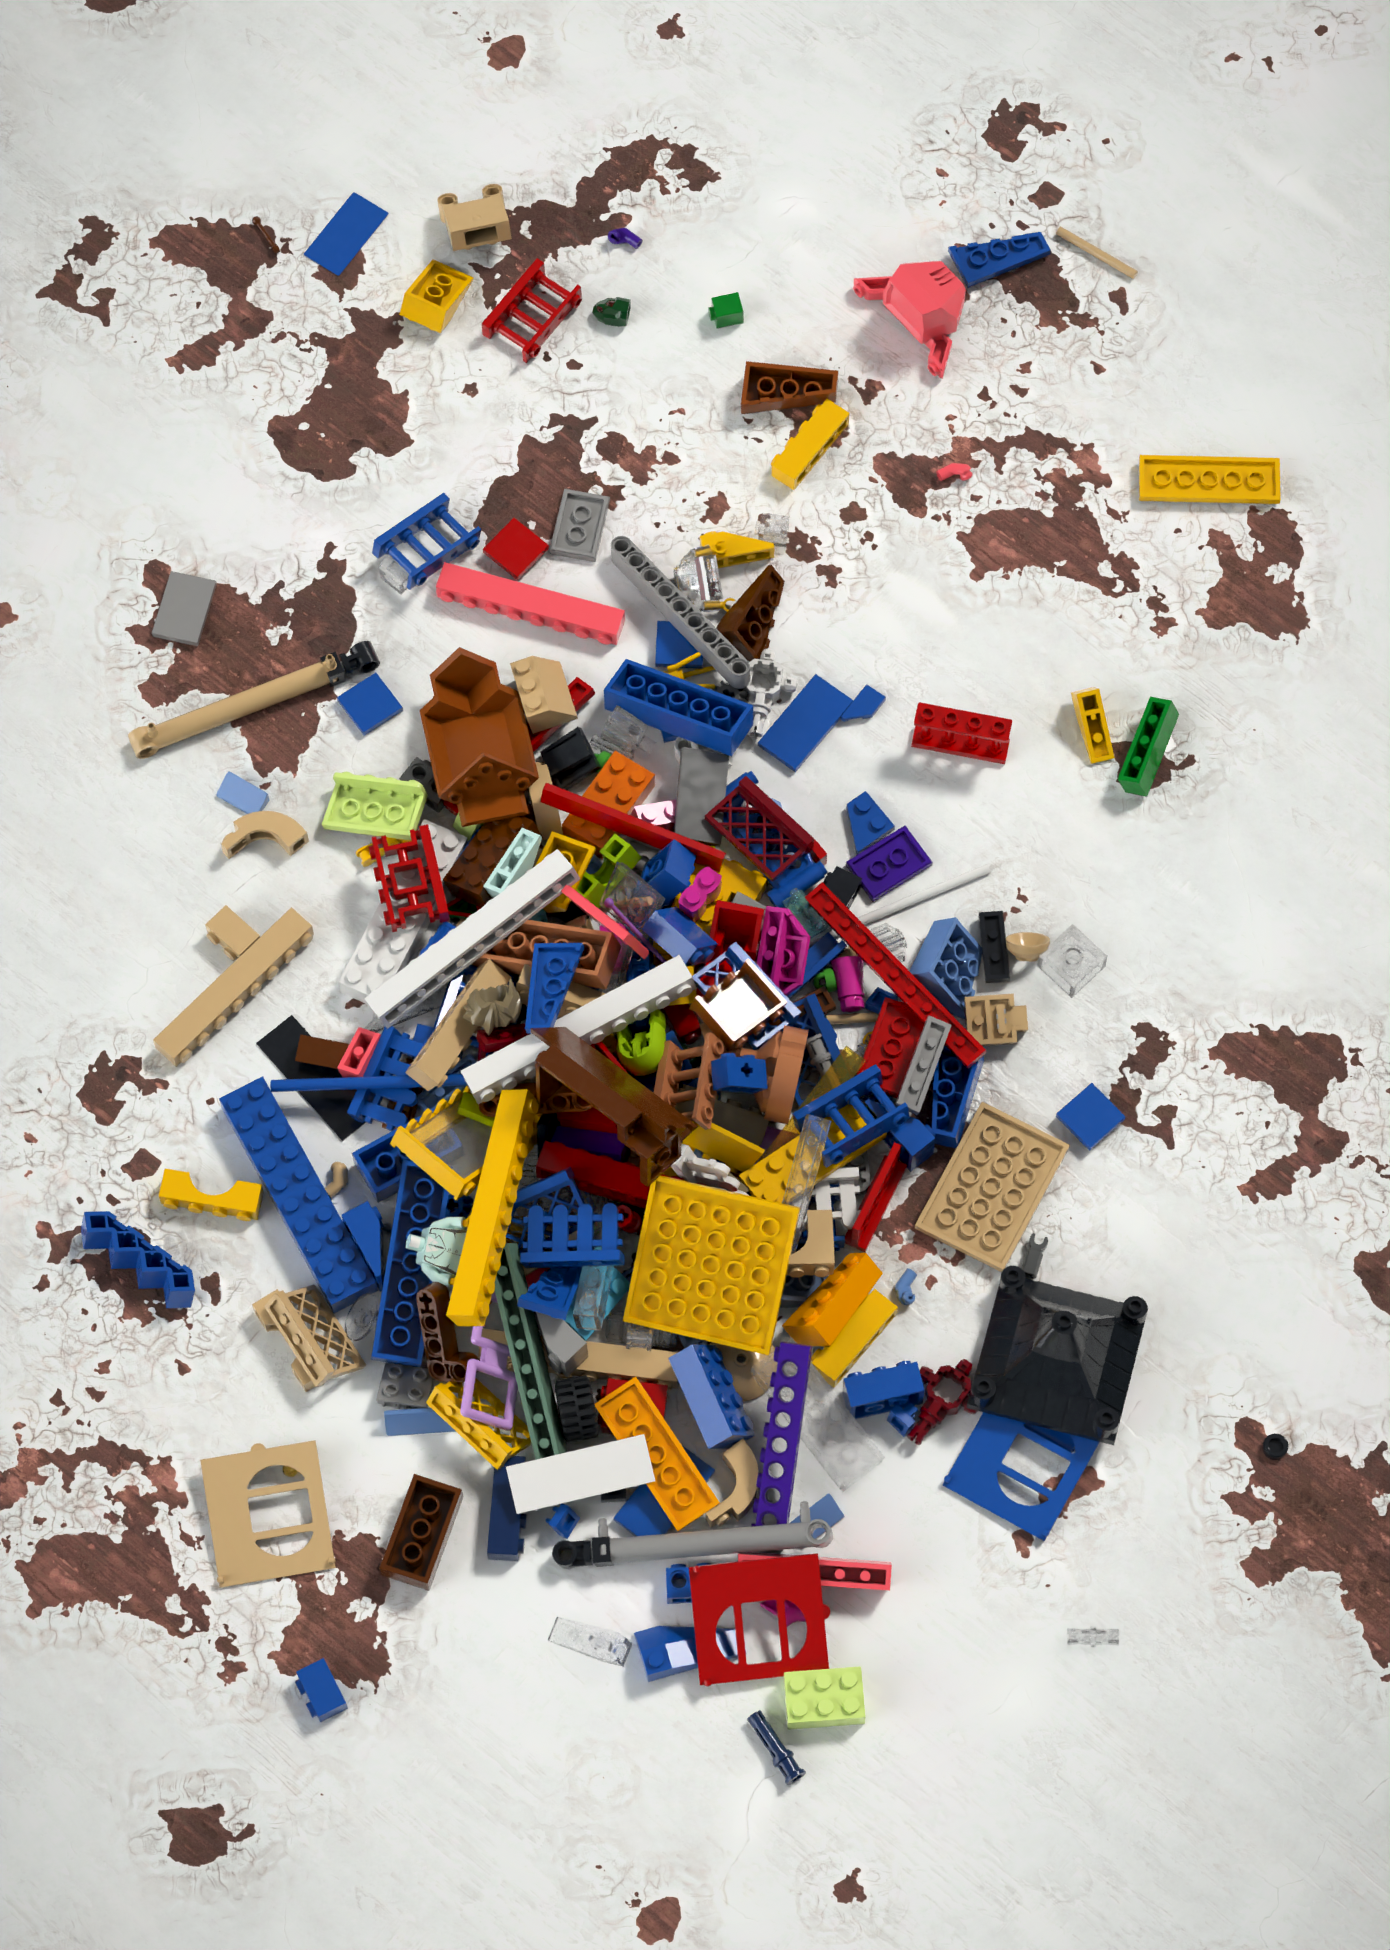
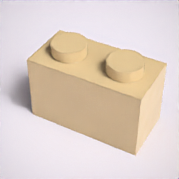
M227 905L205 924L208 939L214 945L219 943L224 948V953L233 961L237 960L260 938V935Z

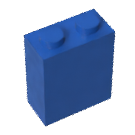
M678 907L655 910L642 928L646 934L673 958L680 955L686 966L707 963L714 956L715 952L713 950L718 945Z

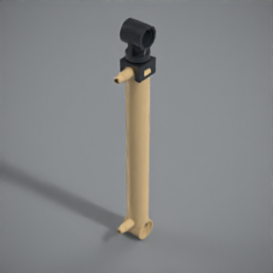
M362 641L352 646L350 649L351 655L349 656L342 653L339 654L338 658L336 652L320 657L321 662L157 725L151 722L147 726L138 727L128 734V738L136 757L145 759L157 753L158 749L329 684L330 687L346 682L345 674L346 676L353 675L352 670L357 668L359 673H369L379 667L380 661L370 641Z

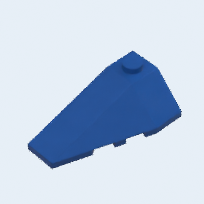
M656 1626L634 1633L648 1682L698 1668L694 1627ZM716 1628L717 1645L724 1657L727 1659L738 1657L735 1629Z

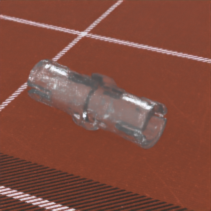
M1090 1626V1629L1067 1628V1645L1084 1644L1090 1645V1647H1096V1645L1119 1646V1629H1096V1626Z

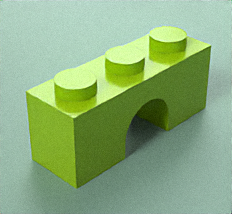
M615 833L599 851L603 855V864L600 869L594 874H588L585 871L576 890L597 908L602 906L605 899L613 893L642 858L629 843Z

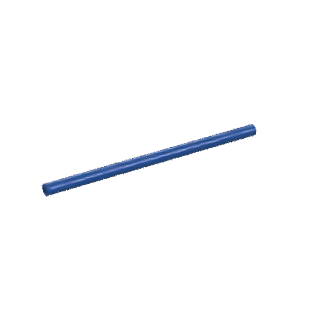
M446 1074L448 1078L440 1087L468 1085L462 1074ZM409 1075L271 1080L270 1082L271 1092L422 1087Z

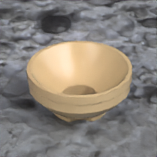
M1021 932L1010 934L1006 937V948L1019 961H1037L1039 957L1048 951L1050 945V938L1039 933Z

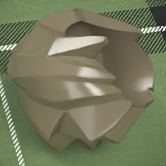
M509 979V985L502 984L496 988L490 986L488 989L482 988L480 991L475 989L469 995L467 1005L463 1006L467 1011L463 1018L471 1022L472 1025L483 1027L488 1036L494 1027L502 1026L506 1028L510 1023H515L520 1015L522 1002L512 979Z

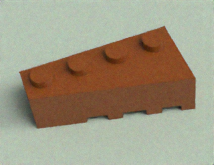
M746 361L741 398V414L823 404L826 399L834 403L837 397L838 371Z

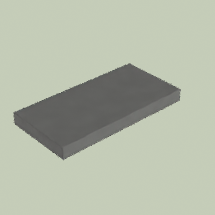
M682 747L673 832L705 845L715 847L721 845L722 835L704 817L726 796L729 755ZM718 812L713 818L723 823L724 812Z

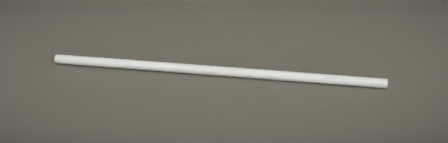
M985 864L857 918L864 925L989 874L991 873L988 864ZM830 928L810 937L809 948L827 932L833 937L838 936V934Z

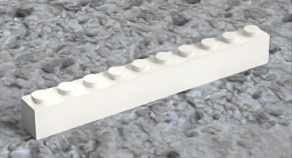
M558 849L547 855L544 860L532 869H529L521 878L508 885L499 895L489 900L481 909L471 914L459 926L450 930L441 940L431 945L428 950L416 959H413L401 971L392 975L379 988L373 990L364 1000L388 1029L562 894L561 890L565 885L572 886L578 882L580 877L574 867Z
M680 955L557 1019L554 1027H566L589 1045L601 1042L606 1036L622 1031L634 1021L646 1018L649 1013L667 1007L670 1002L680 997L688 996L697 988L692 975ZM529 1034L461 1070V1073L478 1104L492 1100L495 1095L501 1093L502 1090L513 1089L521 1081L535 1077L536 1057L540 1052L546 1051L549 1046L535 1035Z

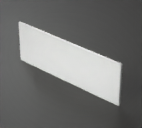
M644 1434L506 1467L517 1514L532 1510L537 1511L541 1508L633 1486L637 1487L638 1485L655 1481Z

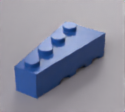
M944 1045L934 1072L932 1130L935 1133V1144L957 1148L960 1143L984 1063L983 1056L968 1069Z

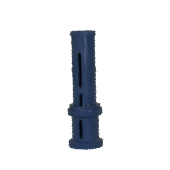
M759 1710L750 1715L747 1721L773 1757V1765L778 1767L785 1777L786 1785H791L801 1779L806 1774V1771L801 1769L794 1760V1753L786 1749L771 1725L765 1719L762 1711Z

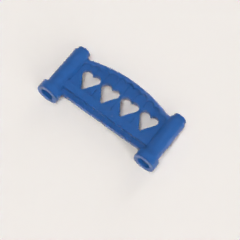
M752 771L745 772L726 786V796L739 786V781L745 776L755 784L759 783ZM737 795L732 800V807H742L745 800L740 795ZM724 812L723 823H729V812ZM732 813V823H746V815ZM759 813L749 815V823H757L758 819L762 816ZM732 828L733 836L735 838H746V828ZM749 828V838L763 839V833H753L755 828ZM777 829L766 832V839H772L775 834L780 835V832ZM749 844V851L752 854H763V844ZM787 844V848L783 850V855H787L790 852L795 854L798 849L794 845ZM768 851L766 854L780 855V851ZM810 852L807 855L803 854L798 859L801 861L799 868L787 869L773 882L762 873L773 887L766 895L774 907L787 908L789 902L825 878L828 871L820 861L818 863L812 861ZM766 860V867L775 872L780 867V860Z

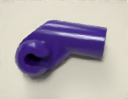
M627 228L614 229L608 233V240L612 244L628 243L637 249L643 242L641 238Z

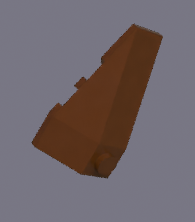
M768 565L722 617L716 627L749 662L753 659H760L762 651L769 648L770 639H768L770 628L774 627L775 623L773 614L775 607L779 606L785 581L772 565Z

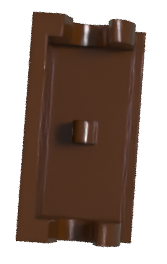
M300 1034L295 1061L337 1069L349 1044Z

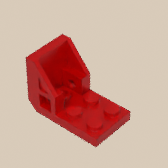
M717 900L710 937L718 945L713 950L715 952L714 956L705 966L726 952L728 947L735 942L757 964L765 909ZM726 961L719 964V972L730 973L732 971V967ZM704 975L700 978L705 985H714V977ZM718 977V985L721 984L725 978ZM744 981L735 989L748 991V984ZM697 988L696 996L699 995L702 998L704 995ZM731 994L724 995L719 1001L730 1004ZM735 995L734 1005L744 1006L747 997Z

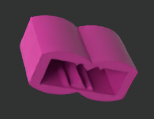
M705 867L696 875L693 885L686 888L681 894L679 909L693 922L698 921L704 915L707 905L715 901L719 896L722 876L710 867Z

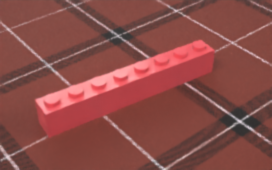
M444 562L436 585L437 597H440L445 602L455 601L462 603L468 608L477 607L484 609L490 614L499 613L507 615L513 620H526L535 626L544 625L552 627L558 632L567 631L574 633L580 638L586 639L589 637L596 639L606 645H617L625 622V610Z

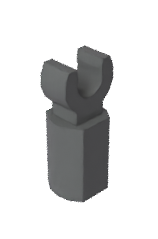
M1032 1233L1030 1236L1029 1246L1031 1249L1027 1250L1021 1268L1025 1273V1277L1031 1279L1037 1277L1043 1258L1041 1251H1044L1048 1244V1237L1044 1238L1042 1244H1036L1034 1242L1035 1233Z

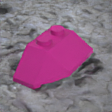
M766 906L757 965L787 996L803 985L810 935L788 908ZM752 997L751 1003L765 1004L760 998Z

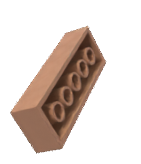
M527 920L474 961L472 965L478 967L490 959L507 974L520 976L524 964L532 966L534 943H583L584 950L572 981L588 987L607 989L622 946L612 932Z

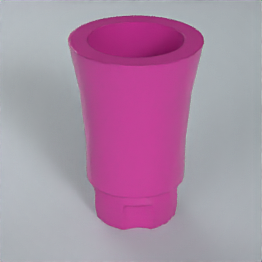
M845 956L832 960L830 963L836 980L841 1011L851 1013L864 1009V961L859 956Z

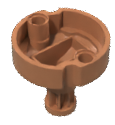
M784 1025L783 1031L776 1032L758 1050L732 1048L730 1051H727V1048L724 1046L723 1054L735 1053L736 1057L755 1055V1059H765L768 1089L753 1093L760 1111L765 1113L764 1120L788 1125L809 1030Z

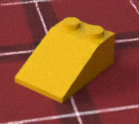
M432 259L404 293L399 315L408 318L410 321L417 322L430 330L441 333L451 321L474 277Z

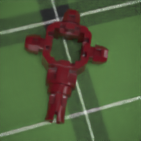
M963 1359L955 1368L950 1365L941 1366L936 1374L928 1367L922 1366L920 1368L923 1384L928 1383L925 1393L927 1400L920 1409L921 1413L918 1416V1422L907 1435L909 1440L913 1442L915 1439V1444L921 1445L931 1428H935L937 1424L940 1425L946 1415L957 1414L961 1407H964V1411L970 1414L977 1413L976 1410L966 1408L971 1390V1380L968 1378L972 1370L971 1362ZM944 1377L947 1379L951 1378L958 1385H962L963 1392L953 1404L951 1402L947 1403L943 1398L935 1395L934 1390Z

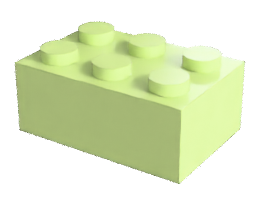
M861 1667L784 1672L788 1730L865 1724Z

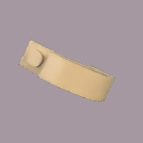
M536 762L539 779L528 788L535 825L543 837L542 840H546L552 831L563 835L558 809L540 802L545 783L552 784L547 764Z
M258 811L246 814L235 820L233 823L236 832L226 835L221 843L223 853L230 859L249 843L259 839H269L277 842L292 856L307 844L309 839L305 829L291 817L274 811Z
M741 1439L723 1452V1461L732 1471L736 1480V1486L727 1499L705 1514V1520L711 1528L716 1524L718 1526L725 1524L731 1518V1514H733L737 1521L742 1519L752 1507L757 1496L758 1464L751 1448L744 1439Z

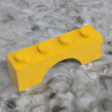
M165 1169L159 1199L161 1204H164V1207L169 1209L182 1207L188 1208L193 1213L207 1211L212 1212L213 1215L218 1217L231 1215L236 1216L237 1219L242 1221H251V1219L258 1220L264 1191L262 1184L237 1180L234 1186L227 1192L219 1195H207L194 1187L189 1172Z

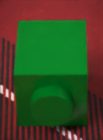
M738 292L711 298V307H708L710 320L715 321L717 329L744 323V311Z

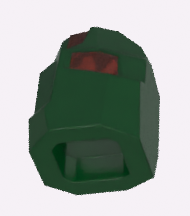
M621 297L607 298L597 302L593 307L592 313L598 321L606 325L627 326L631 299Z

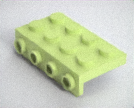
M350 772L334 773L333 780L336 784L322 822L324 829L373 836L386 835L388 838L411 840L410 830H417L428 797L420 782L415 780L401 781L392 777H387L386 779L377 778L369 774L361 776Z

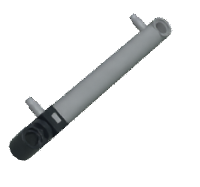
M807 1501L800 1503L801 1523L610 1538L608 1536L607 1520L601 1518L598 1520V1537L592 1538V1541H559L552 1550V1556L555 1562L564 1569L592 1566L593 1564L596 1567L614 1566V1563L807 1547L824 1548L833 1540V1532L826 1521L822 1519L811 1521ZM824 1528L826 1530L825 1536L819 1540L814 1539V1530ZM571 1549L573 1552L572 1557L566 1561L561 1560L562 1551Z

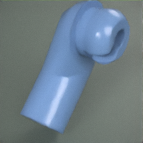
M908 1268L895 1285L898 1300L903 1305H909L915 1301V1294L912 1293L910 1285L917 1277V1274Z

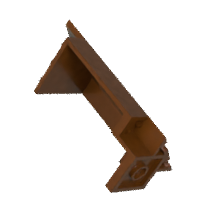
M530 1028L533 1035L549 1046L546 1051L540 1052L535 1060L537 1103L540 1106L565 1085L617 1124V1139L640 1156V1182L647 1187L681 1157L682 1141L698 1127L695 1123L568 1028Z

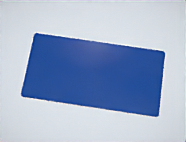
M353 192L305 251L304 255L339 276L389 213Z

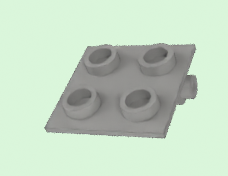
M385 1363L376 1401L378 1404H382V1407H395L397 1404V1409H400L401 1405H404V1409H408V1406H410V1409L428 1408L426 1401L429 1397L433 1378L427 1368Z

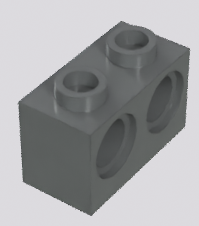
M416 757L399 779L401 781L415 780L420 782L428 795L425 804L437 813H440L444 808L443 802L445 800L439 798L438 793L433 791L436 788L431 762L428 760L422 761ZM418 774L425 775V777L420 780L414 778Z

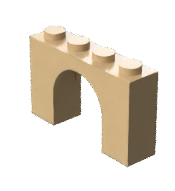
M807 1210V1241L799 1251L791 1254L787 1275L796 1278L803 1275H815L817 1277L834 1275L835 1258L832 1210Z

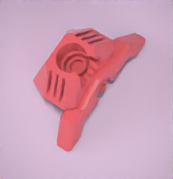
M942 261L900 264L892 277L854 278L853 289L860 298L864 297L866 300L882 299L884 306L919 343H924L930 349L928 369L932 375H938L943 379L952 348V340L947 335L957 331L965 302L966 289L964 284Z

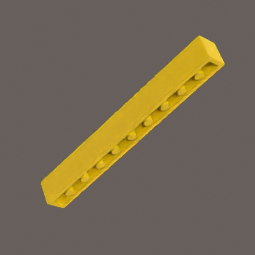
M528 1089L501 1091L446 1314L457 1326H484L486 1317L489 1314V1304L495 1290V1279L497 1271L500 1269L502 1251L506 1245V1234L512 1220L511 1213L517 1199L518 1184L522 1178V1168L528 1154V1143L533 1133L534 1118L539 1108L537 1099Z

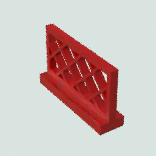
M894 1142L888 1156H884L858 1208L861 1211L852 1229H848L845 1235V1244L866 1253L907 1169V1165L900 1162V1144Z

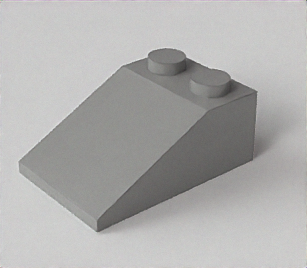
M534 1311L549 1361H551L549 1363L550 1367L557 1374L562 1372L568 1377L588 1358L587 1342L564 1320L552 1318L549 1315Z

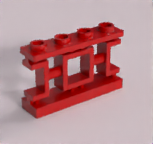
M428 824L419 826L417 831L414 829L410 830L412 840L410 842L388 846L386 835L381 836L380 839H377L376 836L371 837L373 845L368 846L371 860L376 859L378 867H374L373 870L376 882L381 881L383 889H379L378 892L381 904L386 903L388 911L383 912L386 926L391 925L392 932H397V928H407L405 917L426 912L429 914L430 923L440 919V923L450 921ZM417 840L422 841L427 866L424 867L421 857L408 859L407 852L419 850ZM380 848H384L385 857L398 855L399 862L388 864V875L384 873ZM418 868L422 885L398 890L395 873ZM429 883L432 885L437 910L434 911L431 901L419 904L417 896L429 894L427 886ZM389 892H394L395 901L408 898L409 906L397 908L399 914L397 919L394 917Z

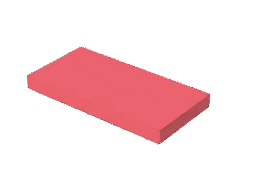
M564 886L561 892L584 913L607 931L612 932L617 939L643 959L649 955V950L627 930L571 886Z

